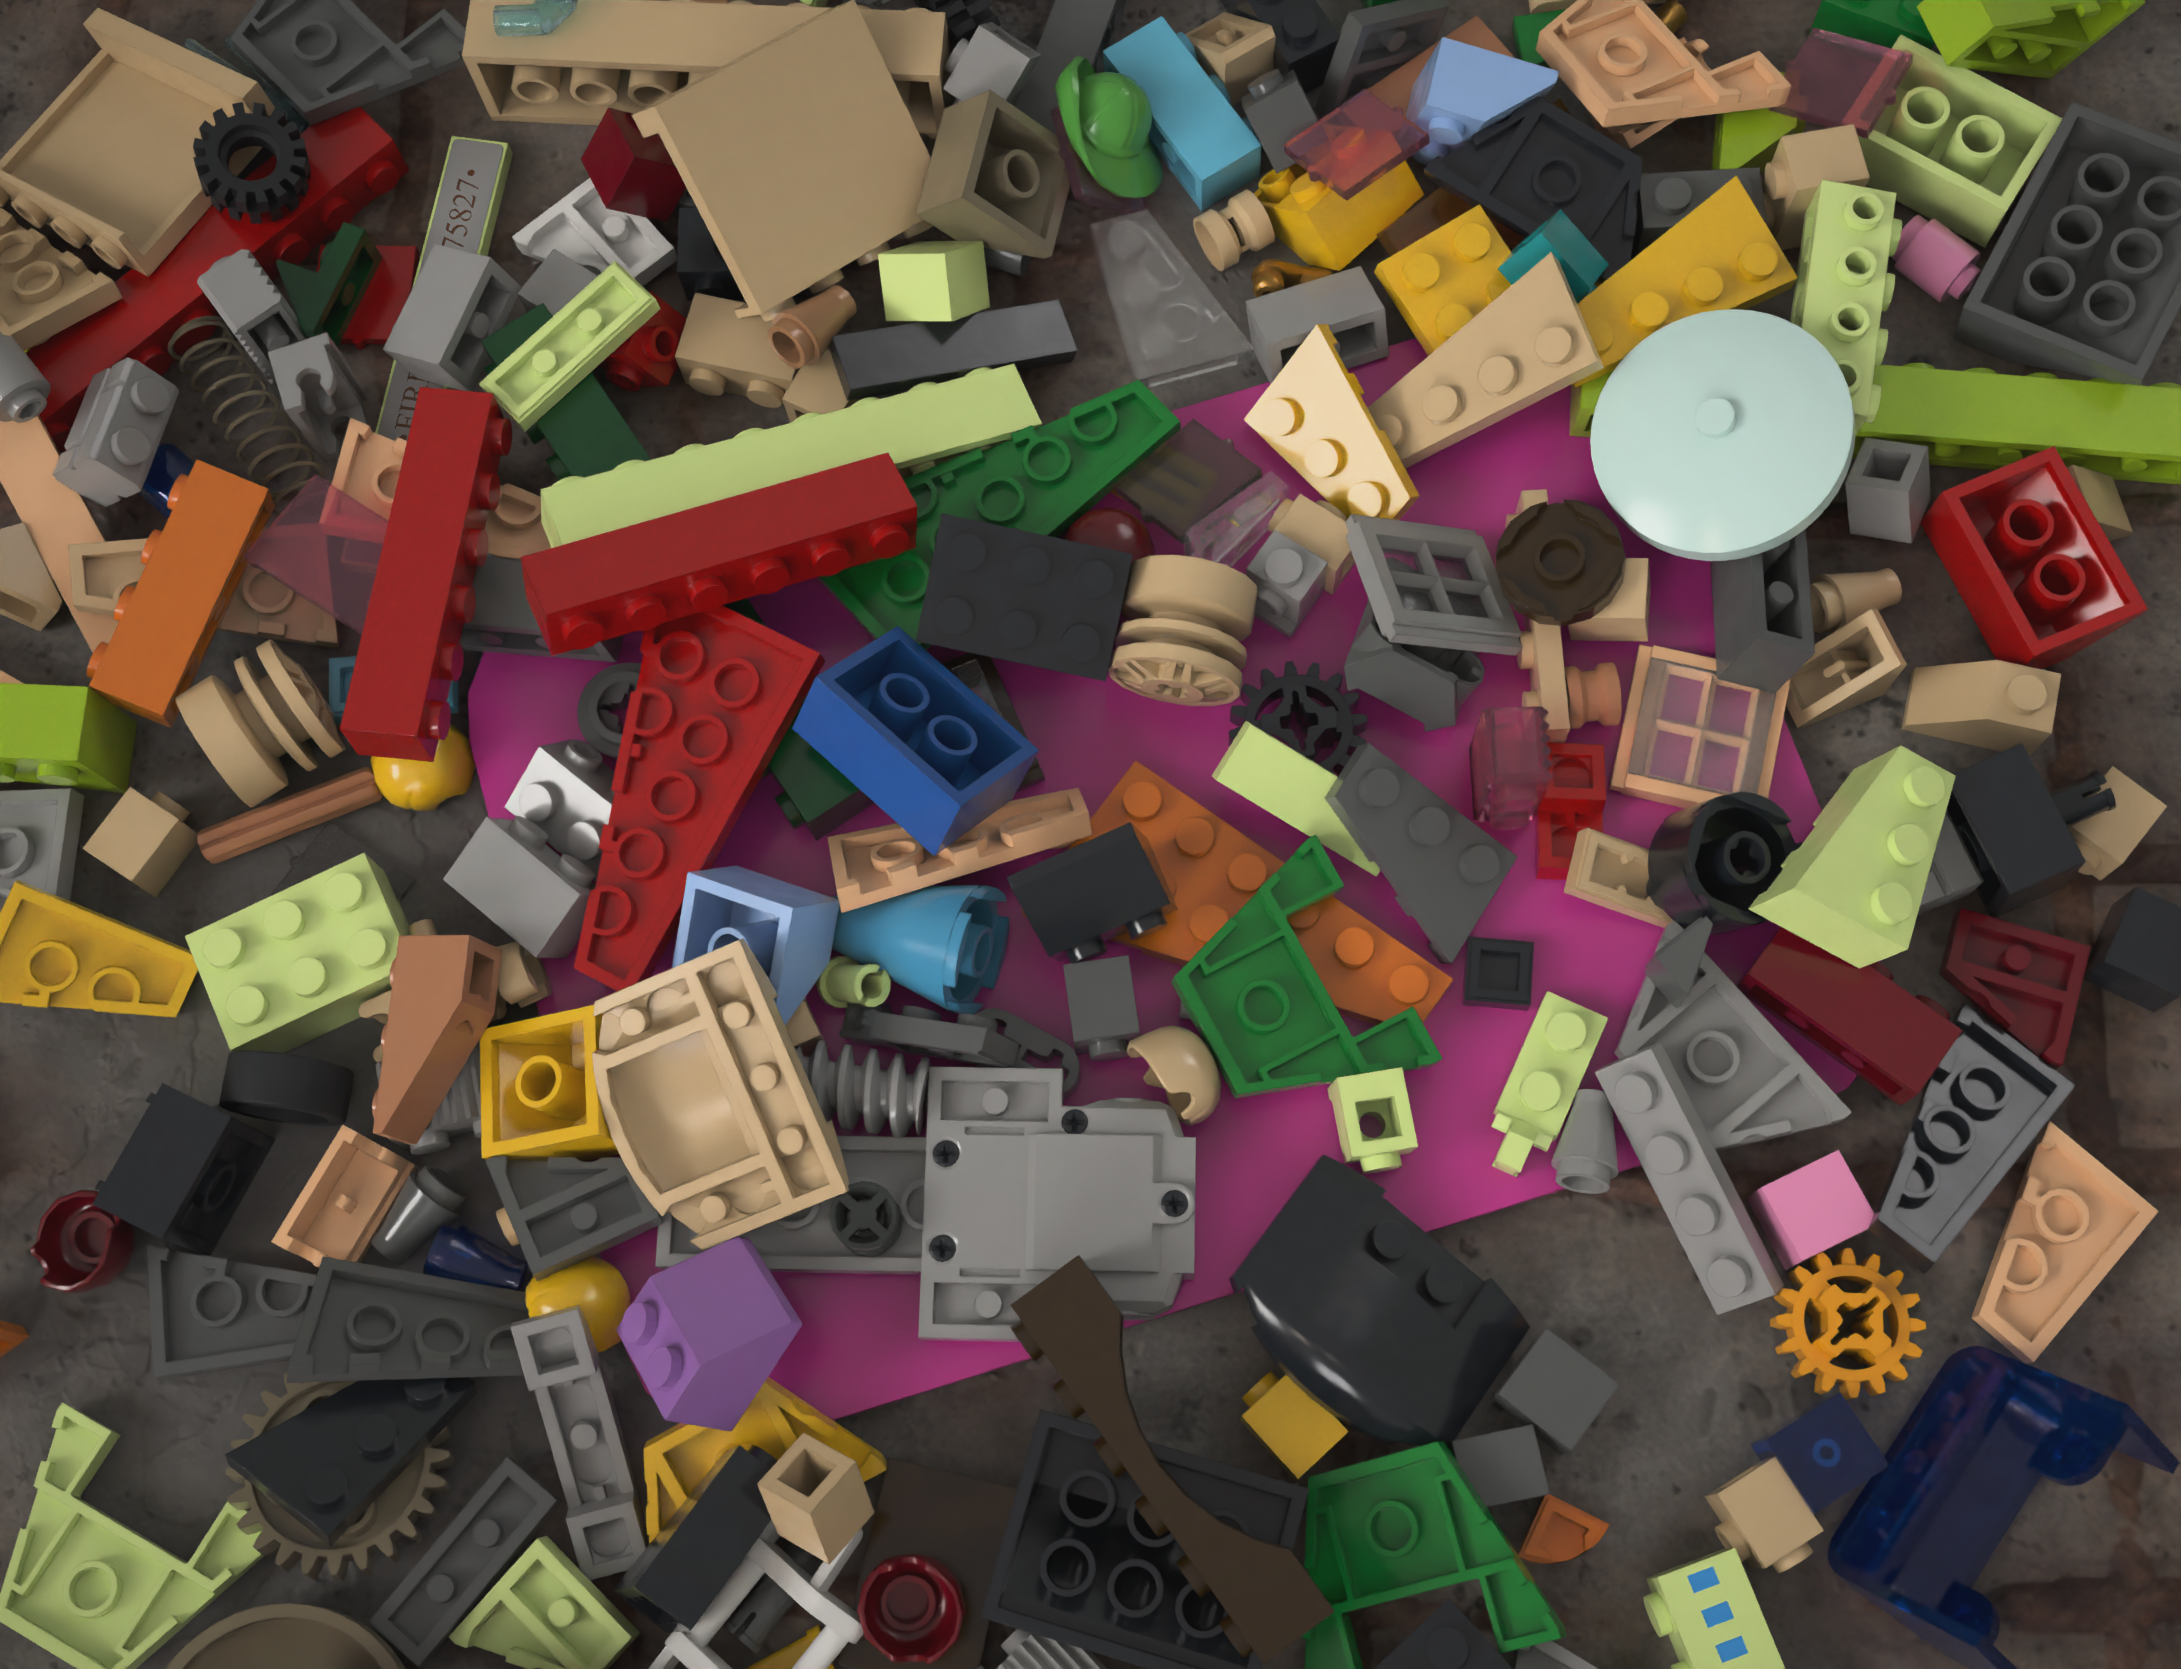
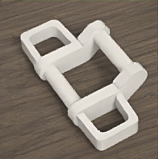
M771 1520L691 1631L672 1632L665 1641L666 1646L649 1669H674L679 1661L688 1669H732L707 1644L764 1573L773 1579L807 1612L826 1625L792 1669H827L848 1642L856 1644L864 1634L858 1614L828 1591L863 1537L862 1528L830 1564L823 1561L812 1578L775 1544L780 1535L777 1534Z

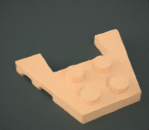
M1577 0L1539 32L1536 51L1552 69L1559 71L1558 76L1602 127L1778 107L1786 104L1792 86L1760 51L1707 71L1646 5L1654 0Z

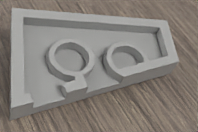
M71 788L0 791V912L14 882L17 880L70 901L85 795Z

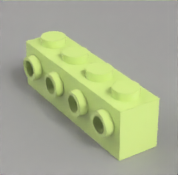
M1822 179L1805 211L1797 268L1798 279L1795 282L1790 322L1815 337L1828 350L1841 369L1853 404L1856 436L1864 422L1872 423L1874 421L1880 404L1881 386L1872 383L1874 367L1881 365L1888 343V330L1880 328L1881 312L1887 311L1894 292L1895 274L1887 273L1888 257H1893L1897 250L1902 232V220L1894 218L1897 193Z

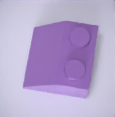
M736 1236L650 1276L635 1301L626 1309L616 1331L664 1420L732 1432L803 1324L750 1238Z

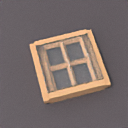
M1639 645L1609 789L1619 791L1623 795L1681 808H1688L1704 801L1736 792H1750L1768 798L1791 678L1776 693H1771L1717 679L1715 658L1653 645V647Z

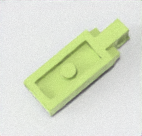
M1549 991L1546 992L1493 1111V1114L1496 1116L1491 1127L1506 1134L1492 1167L1517 1177L1532 1146L1545 1152L1548 1151L1551 1142L1557 1138L1608 1021L1607 1017Z

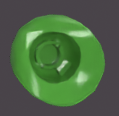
M1079 55L1076 56L1065 67L1055 84L1058 106L1072 147L1096 182L1115 196L1138 198L1152 194L1159 187L1164 176L1159 155L1149 142L1148 135L1151 128L1152 113L1150 101L1141 86L1137 85L1135 80L1124 74L1113 72L1096 74L1086 58Z

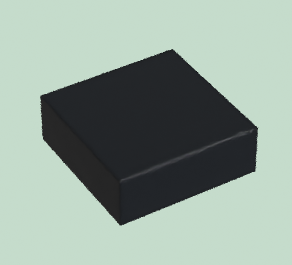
M1468 936L1465 951L1462 1005L1528 1011L1531 1004L1534 942Z

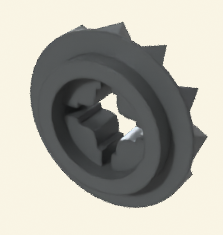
M621 663L602 670L588 682L578 702L577 717L583 736L598 752L611 756L616 760L623 733V723L617 715L611 714L610 711L615 712L616 709H626L628 706L630 694L637 687L640 663Z

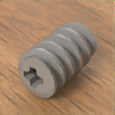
M818 1040L810 1057L803 1056L802 1047L798 1046L796 1050L826 1122L831 1121L837 1111L841 1128L852 1130L858 1124L863 1114L864 1125L869 1133L878 1134L889 1118L894 1137H906L914 1122L918 1136L920 1135L928 1108L929 1067H931L929 1058L922 1057L915 1072L908 1074L902 1053H896L889 1068L884 1070L880 1067L877 1049L870 1048L863 1064L859 1066L855 1065L852 1046L844 1044L836 1061H829L826 1041Z

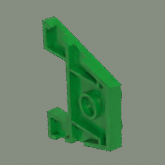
M1316 835L1308 838L1296 850L1289 860L1258 889L1257 893L1224 924L1171 981L1202 1040L1208 1044L1217 1067L1235 1099L1331 1084L1338 1077L1400 1067L1403 1068V1072L1430 1068L1443 1059L1413 1006L1355 1037L1348 1030L1287 921L1288 918L1339 893L1345 886Z
M1444 1441L1433 1442L1308 1477L1309 1491L1307 1495L1304 1568H1308L1309 1575L1332 1605L1334 1612L1301 1636V1639H1305L1304 1669H1363L1349 1616L1350 1611L1473 1579L1480 1581L1500 1654L1567 1636L1563 1623Z

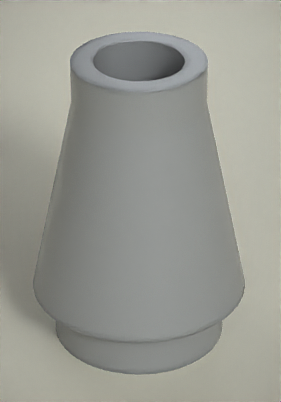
M1580 1089L1577 1090L1574 1097L1572 1109L1551 1161V1166L1557 1170L1555 1181L1565 1189L1586 1194L1604 1193L1609 1190L1611 1179L1619 1174L1613 1108L1604 1091Z

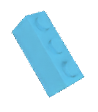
M1161 16L1103 50L1104 72L1120 73L1129 76L1145 91L1150 101L1152 113L1151 128L1148 135L1149 142L1201 211L1260 176L1261 149H1263V146L1248 117L1240 118L1230 105V97L1222 81L1215 74L1208 76L1199 65L1196 51L1189 38L1183 32L1176 34Z

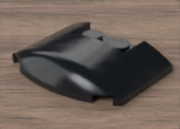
M1323 1154L1318 1158L1229 1278L1234 1294L1244 1287L1251 1311L1258 1323L1251 1328L1262 1346L1283 1372L1303 1392L1333 1416L1354 1429L1390 1445L1397 1441L1421 1446L1444 1441L1449 1448L1451 1446L1450 1442L1454 1441L1530 1326L1517 1307L1492 1278L1485 1281L1479 1278L1383 1197L1386 1192L1384 1188L1346 1165Z

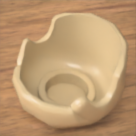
M1171 1025L1148 1032L1129 1042L1127 1047L1128 1055L1131 1058L1142 1056L1150 1066L1143 1077L1144 1082L1147 1085L1165 1089L1169 1105L1175 1109L1180 1122L1193 1126L1206 1120L1214 1112L1220 1100L1221 1082L1216 1061L1208 1044L1186 1028Z

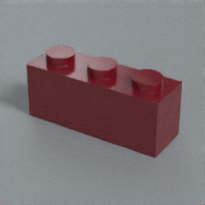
M1781 926L1776 930L1736 985L1747 998L1900 1106L1919 1094L1963 1031L1949 1021L1950 1014L1939 1003L1923 995H1915L1914 997L1892 981L1894 979L1893 974L1880 962H1875L1859 969Z

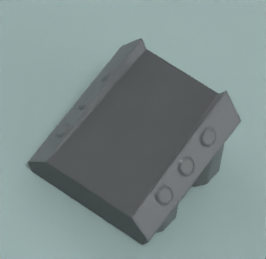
M1393 558L1386 559L1390 571L1419 574V572ZM1397 589L1404 609L1434 612L1427 593ZM1448 596L1454 614L1483 618L1478 604L1465 597ZM1369 599L1344 665L1348 691L1358 688L1424 723L1425 732L1456 724L1462 704L1483 681L1485 669L1478 658L1480 652L1389 642L1388 637L1381 634Z

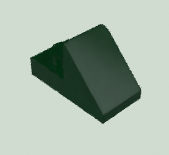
M343 222L335 239L325 246L321 254L318 273L279 259L276 260L277 268L300 325L309 338L327 332L338 348L383 259L365 229Z

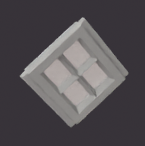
M1356 514L1349 516L1345 522L1349 531L1346 539L1382 636H1387L1389 642L1516 656L1522 649L1519 641V636L1522 633L1509 602L1503 596L1496 569L1483 536H1478L1475 530Z

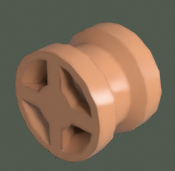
M1614 662L1598 663L1594 670L1581 671L1576 666H1564L1570 730L1580 729L1585 722L1598 721L1603 726L1619 725L1622 713V699L1619 675Z

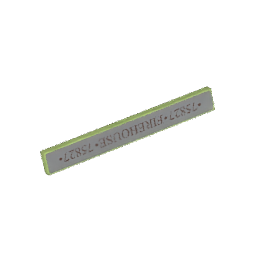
M457 136L451 137L414 284L434 244L488 256L513 156L508 143ZM394 360L375 433L394 441L397 437L407 441L419 388L428 387L454 390V388L418 379ZM347 540L341 565L347 573L375 577L382 546Z

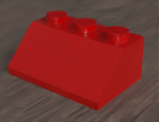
M2055 446L1942 491L1920 523L1996 660L2044 669L2066 660L2148 610Z

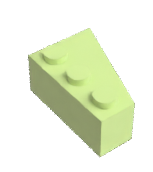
M1901 745L1853 769L1813 822L1814 829L1802 845L1788 855L1781 865L1783 868L1781 873L1766 892L1758 895L1748 909L1859 969L1908 950L1956 775Z

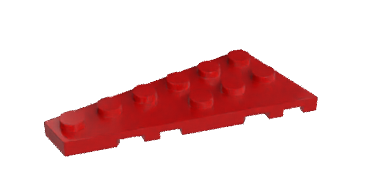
M723 605L710 612H699L661 623L657 627L643 632L640 646L643 658L637 687L630 694L611 786L614 798L608 825L603 824L599 843L602 855L595 888L589 891L574 969L617 992L651 977L679 926L687 873L711 869L807 696L815 677L818 676L826 661L821 653Z

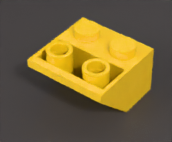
M1323 128L1330 145L1277 174L1273 169L1260 179L1258 183L1259 189L1253 194L1259 199L1266 210L1275 236L1308 265L1341 271L1425 195L1392 136Z

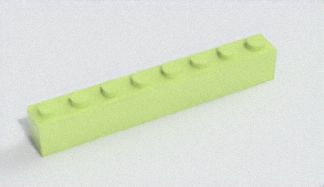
M1014 364L995 369L981 367L969 372L964 377L939 384L924 382L914 386L908 392L882 399L868 397L857 401L851 407L826 414L818 412L807 413L798 417L792 423L765 430L762 428H751L740 432L734 438L713 444H690L680 448L674 454L648 461H626L611 471L584 478L581 476L563 478L551 487L541 489V522L551 548L887 452L904 480L979 447L981 451H985L1011 440V434L1031 425H1033L1034 429L1041 427L1042 422Z

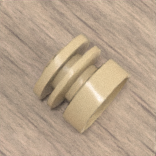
M1151 555L1135 560L1130 566L1121 608L1122 616L1128 622L1122 623L1117 628L1114 641L1116 649L1112 652L1108 669L1111 679L1129 691L1162 702L1186 706H1218L1232 703L1241 694L1243 679L1240 670L1246 666L1247 653L1246 648L1239 641H1243L1252 632L1258 598L1257 585L1245 574L1227 565L1203 558L1182 555Z
M270 639L256 647L258 656L268 673L265 677L260 674L246 657L242 656L234 661L238 678L244 688L239 693L235 694L222 680L215 675H211L175 697L177 706L187 726L202 750L230 788L250 808L289 785L284 767L279 759L282 755L288 753L308 772L319 766L307 742L311 737L329 758H333L346 750L343 740L337 731L333 717L334 713L319 688L305 669L288 657Z

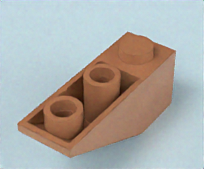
M471 935L399 936L396 958L393 960L390 968L392 991L388 1021L381 1034L383 1058L379 1088L376 1090L372 1101L374 1117L373 1134L405 1144L418 1143L495 1015L502 958L501 949Z

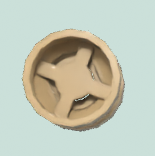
M1247 189L1230 198L1227 207L1218 212L1210 209L1193 219L1194 231L1203 252L1211 264L1221 272L1238 263L1240 255L1245 251L1252 250L1258 252L1275 242L1273 226L1266 210L1259 199Z

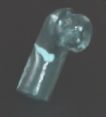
M535 0L532 4L495 5L493 10L495 32L499 37L548 35L576 10L578 0Z

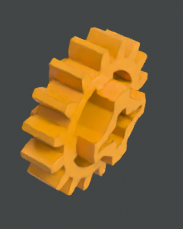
M1844 1248L1837 1252L1834 1266L1829 1257L1824 1252H1821L1810 1258L1813 1274L1801 1266H1797L1788 1273L1796 1290L1782 1288L1774 1295L1773 1298L1779 1304L1787 1307V1311L1785 1314L1771 1318L1770 1327L1786 1330L1788 1340L1781 1342L1775 1347L1777 1355L1794 1352L1799 1359L1790 1373L1795 1379L1812 1372L1817 1375L1814 1392L1820 1395L1827 1393L1835 1383H1838L1842 1400H1852L1858 1398L1860 1383H1862L1864 1389L1872 1397L1886 1392L1882 1375L1895 1383L1903 1381L1908 1377L1905 1367L1899 1360H1913L1921 1357L1923 1350L1909 1341V1335L1926 1329V1322L1916 1318H1909L1907 1309L1919 1302L1920 1298L1918 1293L1901 1296L1896 1287L1901 1283L1904 1276L1900 1270L1882 1276L1878 1273L1880 1256L1872 1254L1866 1257L1860 1265H1856L1852 1248ZM1850 1280L1865 1287L1858 1293H1846L1836 1284L1830 1285L1827 1281ZM1863 1306V1309L1855 1316L1857 1320L1852 1325L1854 1334L1831 1342V1339L1839 1332L1837 1328L1843 1322L1841 1314L1848 1311L1851 1312ZM1885 1309L1890 1322L1889 1337L1884 1333L1883 1311ZM1805 1310L1812 1316V1338L1810 1340L1805 1330ZM1838 1355H1851L1859 1364L1864 1362L1868 1368L1859 1370L1844 1369L1829 1362Z

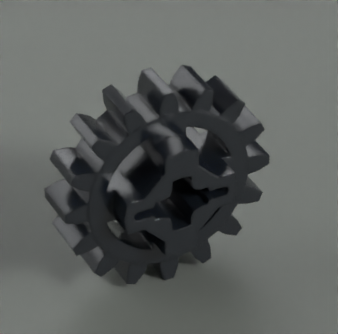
M1287 661L1283 677L1276 678L1269 669L1265 668L1261 670L1260 674L1261 689L1246 683L1241 688V700L1246 706L1235 705L1231 707L1230 722L1239 727L1229 731L1228 743L1230 747L1245 721H1248L1314 762L1315 757L1322 749L1332 748L1334 742H1339L1334 752L1318 764L1333 774H1340L1358 745L1366 744L1367 741L1357 735L1366 731L1368 719L1367 715L1351 714L1358 707L1360 696L1357 691L1345 695L1339 693L1343 679L1342 675L1337 673L1325 682L1319 679V664L1314 662L1309 667L1306 675H1297L1293 661ZM1279 698L1281 699L1280 705L1273 713L1261 714V720H1257L1266 706ZM1311 698H1314V699H1316V700L1322 702V703H1323L1324 705H1326L1327 707H1322V706H1320L1318 703H1316L1315 701H1313ZM1292 711L1296 714V721L1300 724L1302 732L1307 733L1303 751L1300 750L1299 739H1295L1293 730L1288 729L1291 724Z

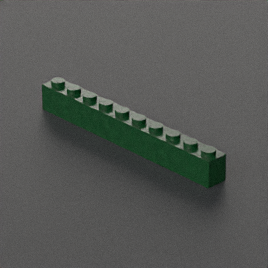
M544 303L481 340L492 363L483 367L487 376L553 317ZM592 373L588 374L525 432L534 445L544 439L554 454L545 459L558 481L569 476H581L584 478L611 471L618 465L630 460H651ZM747 598L723 605L766 626ZM803 701L761 779L769 774L773 776L783 791L774 797V800L794 830L805 824L817 841L874 804V802L792 729L804 704Z

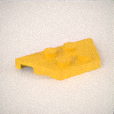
M768 1377L732 1432L679 1423L646 1441L644 1446L645 1482L647 1483L646 1526L649 1544L724 1452L738 1445L748 1451L751 1445L758 1446L776 1460H779L804 1432L855 1460L863 1482L887 1470V1461L881 1452Z

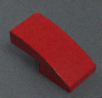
M1539 743L1536 785V879L1567 880L1578 831L1590 828L1603 833V810L1607 800L1604 744Z

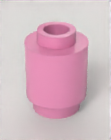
M1919 214L1913 217L1902 229L1897 250L1894 256L1891 257L1896 261L1894 268L1939 303L1943 302L1950 295L1957 300L1961 299L1974 285L1982 272L1975 265L1981 256L1978 250L1935 218L1928 222Z

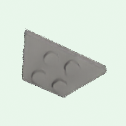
M1675 920L1664 929L1655 952L1684 930ZM1705 952L1703 953L1691 991L1678 1008H1675L1649 977L1645 975L1614 1054L1620 1059L1661 1041L1716 1152L1838 1124L1852 1113Z

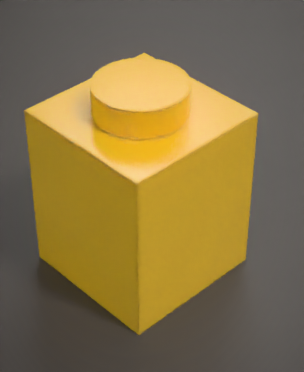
M1270 1371L1242 1397V1400L1248 1405L1249 1409L1241 1416L1240 1421L1295 1482L1349 1432L1335 1416L1312 1400L1287 1375L1279 1380Z

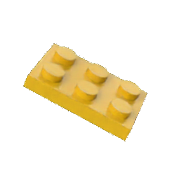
M1479 204L1380 262L1374 273L1429 356L1511 286L1510 282L1498 270V267L1510 255L1511 251Z

